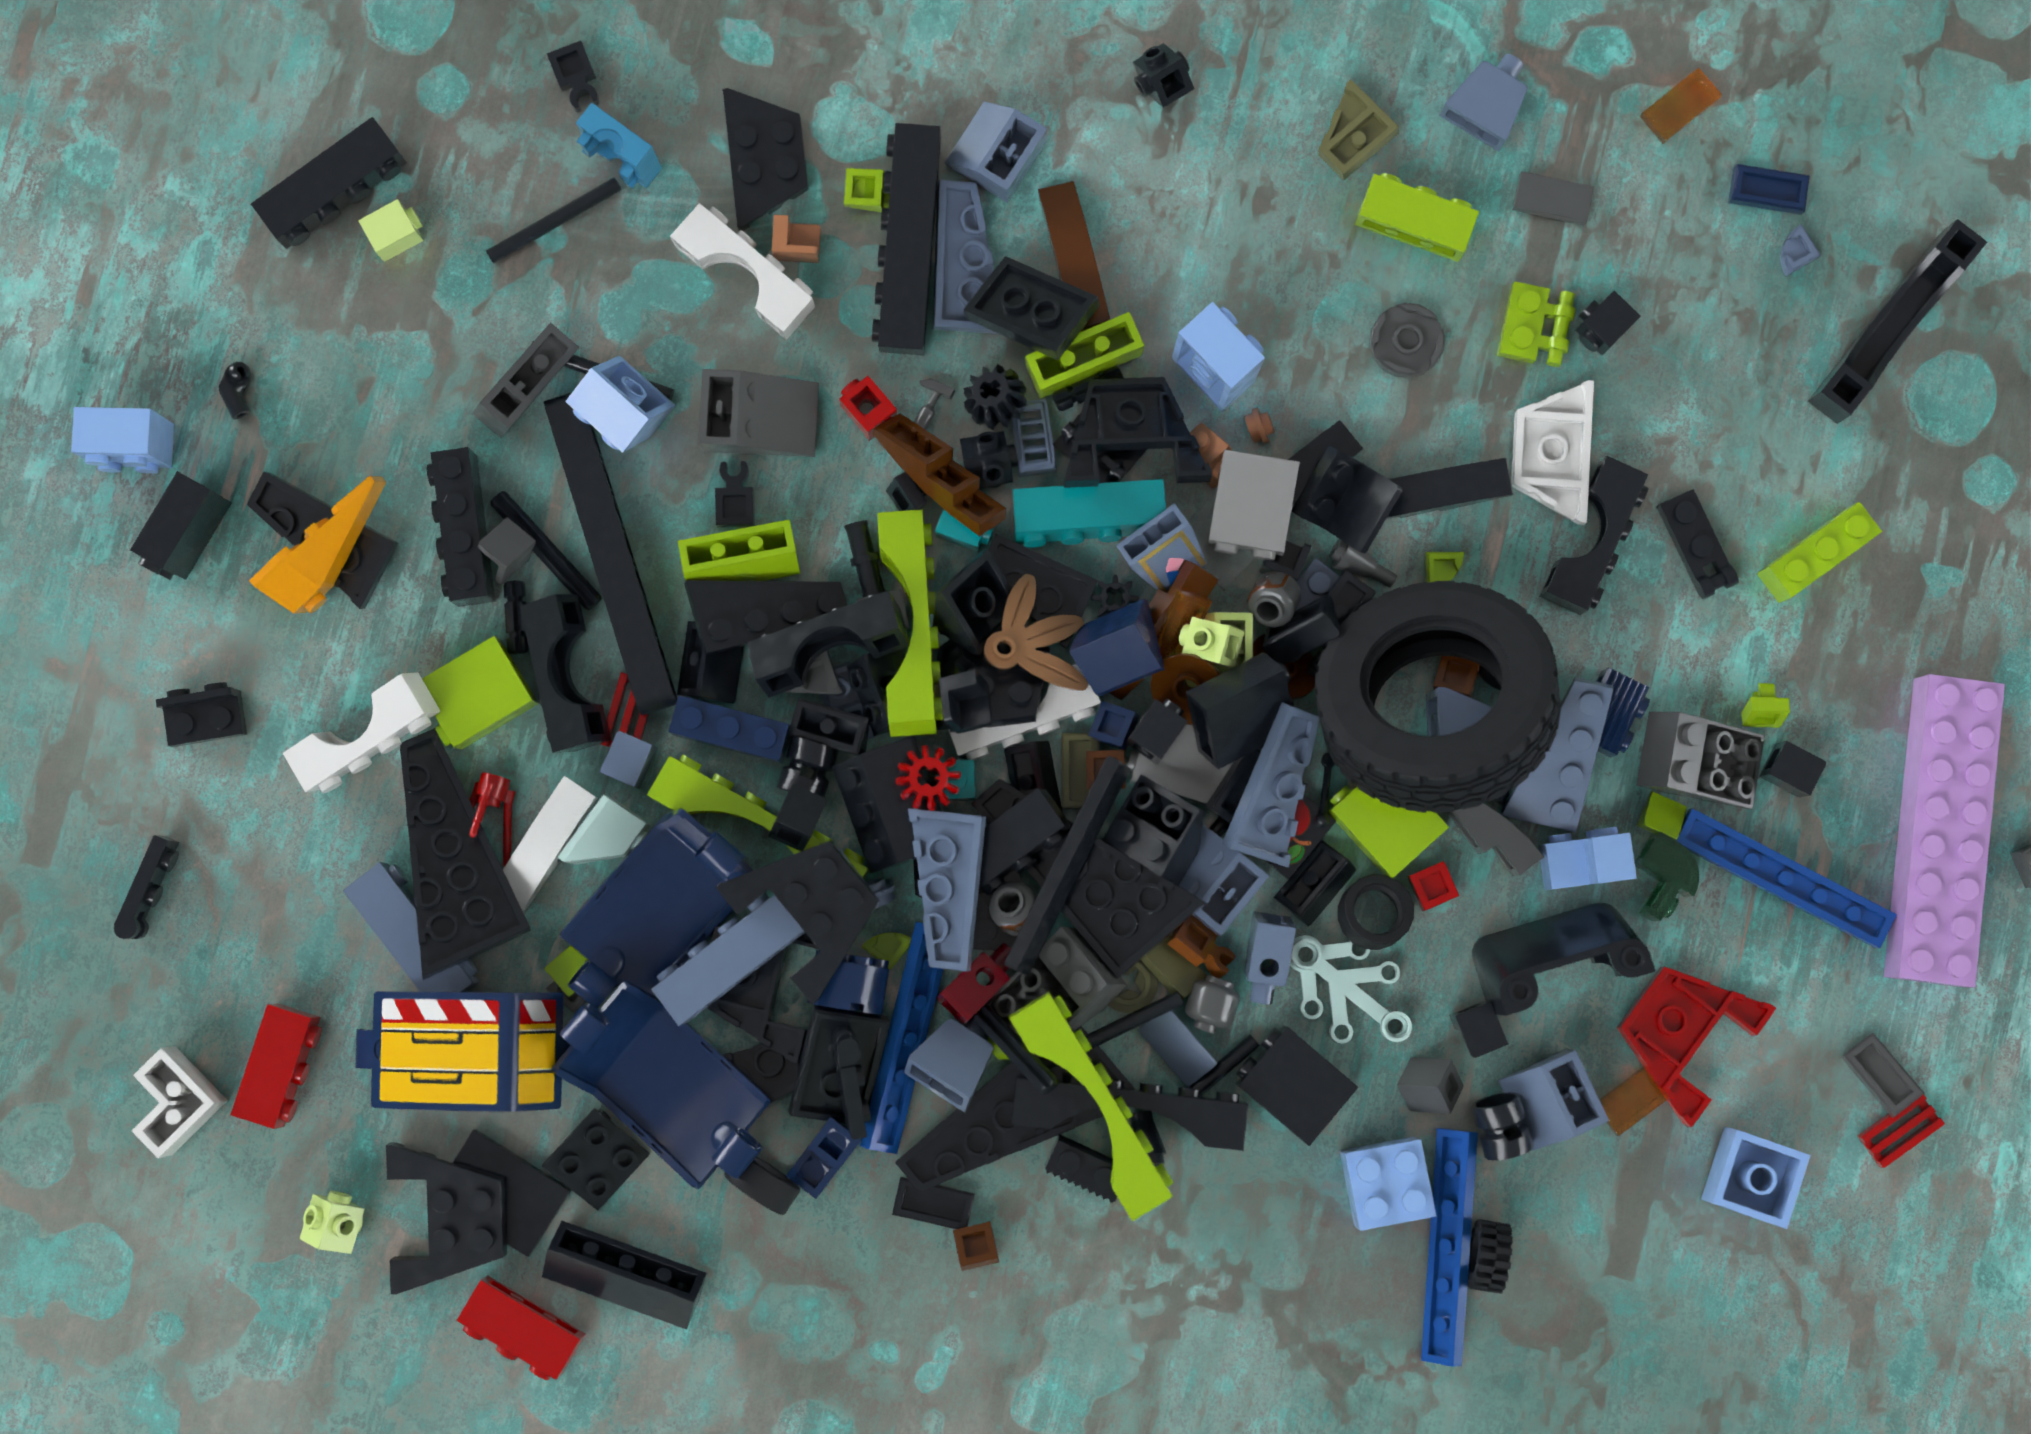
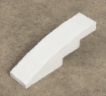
M566 776L562 778L503 869L523 913L558 865L559 858L557 857L573 837L578 826L598 799Z

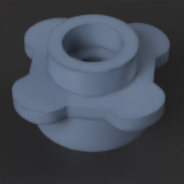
M876 877L866 881L868 887L880 900L876 908L884 906L895 899L893 879L884 880V877Z

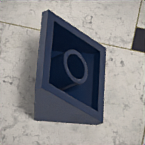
M1145 598L1084 624L1077 631L1069 651L1097 696H1102L1165 669L1149 603Z

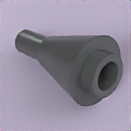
M1340 539L1336 541L1330 551L1329 558L1333 559L1332 568L1342 571L1347 570L1350 573L1364 577H1372L1389 588L1397 578V574L1379 565L1378 561L1368 551L1363 554Z

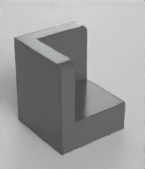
M507 517L479 541L478 549L499 566L495 581L502 585L529 561L536 540Z
M1419 1057L1409 1059L1397 1084L1410 1111L1451 1114L1464 1087L1452 1059Z

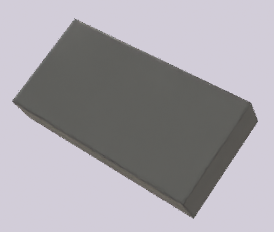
M1521 171L1512 210L1584 226L1588 220L1594 187Z
M1871 1033L1841 1057L1892 1118L1925 1094L1874 1033Z

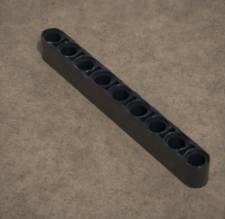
M571 393L545 400L544 406L638 710L643 716L676 705L677 695L594 427L591 424L582 422L575 416L573 408L565 402L571 395Z

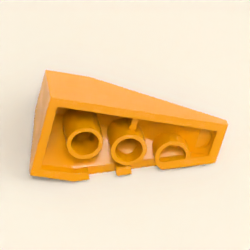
M381 476L367 477L333 506L331 512L334 516L332 518H324L316 524H311L304 530L306 533L304 536L305 540L301 544H297L291 549L285 546L249 582L293 614L307 612L311 614L318 610L327 601L325 594L334 586L387 482Z

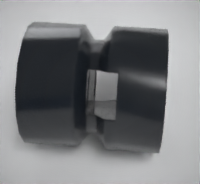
M792 736L786 754L790 764L782 767L776 787L789 791L793 783L825 798L829 785V780L825 775L827 772L833 771L832 766L835 765L839 750ZM802 766L814 770L811 779L800 776Z
M1519 1093L1494 1094L1479 1099L1472 1104L1471 1108L1476 1127L1484 1130L1479 1138L1484 1157L1487 1160L1511 1159L1526 1154L1533 1149L1534 1145L1529 1126L1521 1122L1526 1114Z

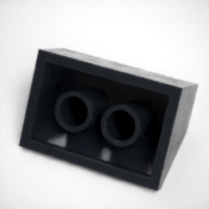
M915 736L859 754L832 766L870 874L902 865L917 858L914 857L912 843L914 841L912 822L909 821L908 808H913V801L917 795L913 794L908 799L903 800L901 793L909 788L910 785H896V778L909 776V774L898 769V764L903 762L913 766L907 753L912 750L919 759H922ZM926 770L921 771L919 774L922 775V779L918 780L919 784L923 786L928 783L933 787L928 772ZM936 797L934 798V811L942 812L938 799ZM928 799L922 800L919 809L928 810Z

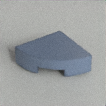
M1802 224L1797 226L1787 236L1782 245L1780 260L1786 277L1821 256Z

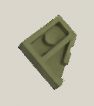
M1349 80L1344 88V94L1338 109H1335L1330 121V128L1324 135L1319 147V157L1344 181L1398 135L1399 126L1352 80Z

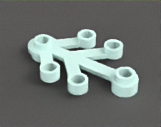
M1309 935L1298 936L1294 939L1290 966L1300 972L1303 1000L1300 1002L1299 1010L1303 1017L1313 1020L1319 1018L1323 1013V1004L1317 998V973L1328 982L1333 1022L1329 1028V1035L1334 1042L1344 1044L1349 1042L1353 1036V1028L1348 1023L1345 997L1380 1024V1032L1387 1040L1401 1042L1409 1037L1412 1031V1023L1406 1014L1399 1011L1389 1012L1355 985L1378 981L1384 984L1395 983L1400 977V968L1396 963L1384 961L1374 967L1337 970L1326 960L1347 956L1354 960H1363L1368 957L1371 949H1365L1361 956H1356L1352 952V945L1354 943L1351 941L1322 945L1318 939ZM1302 947H1308L1312 952V957L1307 962L1301 961L1298 956V952ZM1387 965L1392 966L1395 971L1394 977L1390 980L1384 979L1381 973L1383 967ZM1311 1000L1315 1001L1318 1005V1011L1314 1015H1308L1304 1009L1305 1004ZM1392 1019H1397L1401 1023L1400 1031L1395 1034L1388 1030V1023ZM1338 1025H1344L1348 1030V1034L1344 1039H1338L1334 1034L1335 1028Z

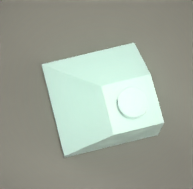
M603 795L557 858L563 862L577 865L625 857L646 835L651 825L617 800Z

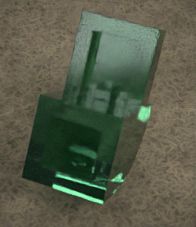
M1663 832L1652 833L1635 860V867L1656 879L1658 883L1639 914L1651 921H1661L1663 917L1669 918L1675 911L1679 903V899L1676 898L1677 894L1683 897H1694L1699 885V869L1695 858L1685 846Z

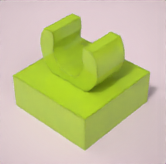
M1759 683L1758 692L1752 693V697H1750L1741 712L1742 727L1780 728L1790 713L1789 698H1775L1774 684Z

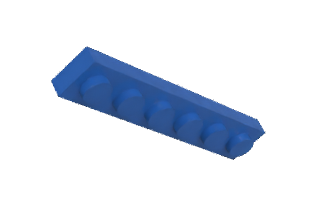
M1693 808L1688 810L1683 820L1678 839L1672 842L1874 948H1881L1897 914Z
M920 922L915 923L869 1106L871 1122L865 1123L867 1137L861 1138L860 1147L869 1150L893 1154L898 1153L915 1085V1080L904 1072L909 1056L926 1040L943 973L941 968L929 967L924 925Z
M1437 1128L1432 1194L1436 1217H1431L1421 1361L1458 1367L1462 1366L1478 1132Z

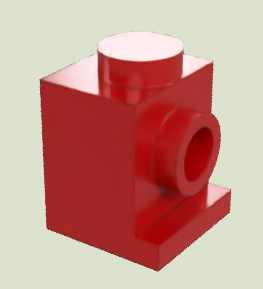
M868 375L861 381L854 379L841 391L843 395L839 398L841 408L864 433L868 441L875 437L873 435V428L897 415V408ZM864 403H869L874 407L868 414H864L859 410L860 406Z

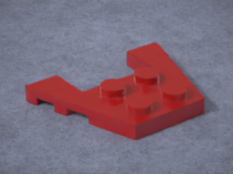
M1664 966L1658 969L1619 1023L1617 1029L1681 1122L1686 1127H1693L1712 1099L1680 1075L1685 1066L1723 1014L1751 1036H1758L1777 1008L1766 1002L1745 997L1746 995L1711 985L1710 982Z

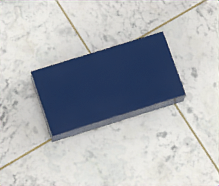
M1736 164L1733 167L1728 203L1802 215L1806 208L1810 175Z

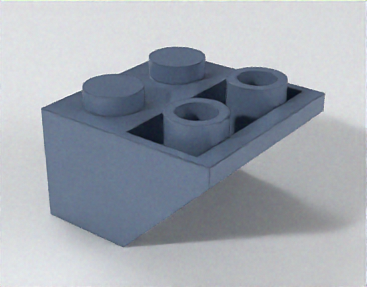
M984 101L948 156L945 165L1008 203L1046 144L1047 128L1017 109Z
M1566 1048L1498 1080L1503 1093L1514 1092L1521 1095L1526 1114L1521 1122L1529 1126L1534 1145L1531 1151L1574 1138L1609 1121L1576 1050Z

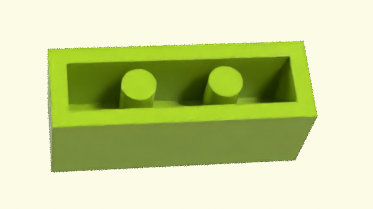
M1373 174L1354 225L1459 262L1466 251L1479 211L1472 209V205L1467 201L1457 198L1447 200L1436 196L1437 193L1428 187L1416 186L1414 188L1402 184V180L1392 174Z
M1127 312L1080 332L1059 360L1035 351L1025 356V366L1039 398L1042 399L1064 387L1068 388L1071 384L1094 374H1101L1108 368L1119 366L1141 357L1145 345L1130 312Z
M1859 501L1844 509L1756 574L1777 602L1781 603L1798 594L1879 535L1882 530Z
M790 519L678 540L685 581H766L800 574Z

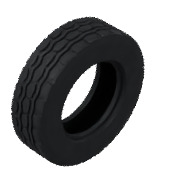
M1455 581L1421 582L1383 593L1382 596L1375 597L1360 606L1356 612L1350 614L1340 624L1339 636L1329 639L1325 645L1326 650L1322 651L1317 665L1318 672L1315 674L1314 689L1325 744L1335 765L1339 767L1340 772L1352 784L1357 785L1359 790L1374 799H1380L1382 803L1397 808L1402 807L1406 810L1425 813L1427 811L1439 813L1454 812V810L1459 809L1465 810L1480 806L1487 801L1490 802L1506 794L1510 789L1516 788L1527 779L1530 772H1534L1544 760L1545 752L1550 750L1556 737L1561 712L1559 706L1561 704L1556 657L1547 634L1543 633L1542 626L1532 614H1527L1525 608L1514 600L1506 598L1505 595L1489 588H1482L1480 585L1465 582L1458 583ZM1434 656H1454L1475 662L1488 670L1501 686L1496 703L1482 719L1464 730L1448 735L1420 736L1402 731L1384 720L1374 707L1382 686L1395 672L1414 661Z

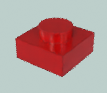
M1444 861L1407 876L1422 911H1426L1459 896Z

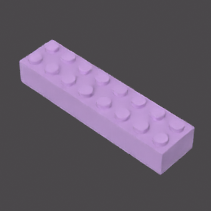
M1932 674L1915 678L1913 681L1890 911L1897 914L1888 932L1884 968L1885 978L1975 988L2005 684Z

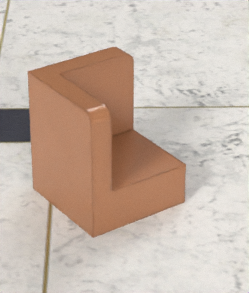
M774 215L772 235L773 257L778 261L819 263L820 226L791 224L789 215Z

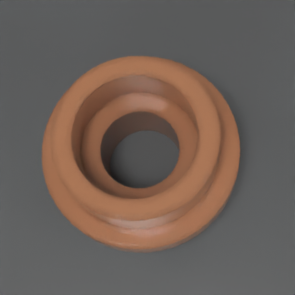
M1256 407L1252 409L1251 414L1244 416L1250 436L1254 444L1262 441L1264 444L1270 443L1269 435L1275 433L1268 412L1261 414L1259 408Z

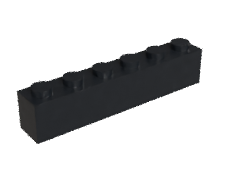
M895 123V134H888L886 156L893 157L892 171H885L883 191L884 194H890L889 208H882L881 230L887 231L886 245H879L878 267L884 268L883 282H876L875 304L881 305L880 319H873L872 342H878L879 351L882 353L924 356L941 147L940 126Z

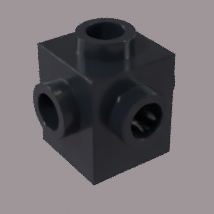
M1164 43L1149 48L1143 53V56L1132 62L1138 75L1134 78V81L1140 93L1144 97L1149 95L1163 108L1195 89L1188 73L1190 68L1184 55L1180 51L1175 53Z
M1004 431L983 432L978 436L960 439L964 468L980 478L979 489L986 487L996 488L1002 484L1014 482L1011 467L1018 466L1015 445H1007Z

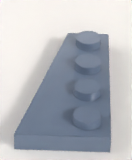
M939 180L933 330L998 334L966 319L963 310L994 271V262L987 242L986 225L977 183L949 180Z
M1578 677L1573 679L1559 706L1561 711L1559 726L1550 750L1545 752V758L1536 770L1530 772L1529 777L1514 789L1509 800L1506 801L1501 810L1502 816L1577 832L1614 690L1613 685Z
M1282 702L1222 842L1223 845L1232 850L1289 868L1291 854L1288 853L1290 837H1295L1298 821L1294 818L1298 800H1303L1306 785L1302 783L1305 767L1310 765L1319 716Z
M908 808L909 821L912 822L914 841H912L914 857H917L919 871V895L922 896L924 916L922 918L929 967L971 971L986 816Z

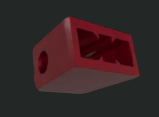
M1002 943L990 956L983 951L971 963V971H962L936 998L961 1025H964L1010 980L1006 974L1010 967L1005 965V961L1011 948L1005 943ZM980 972H984L989 976L990 981L985 986L979 984L976 980V976Z

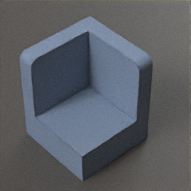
M618 731L606 755L600 773L640 789L657 747Z

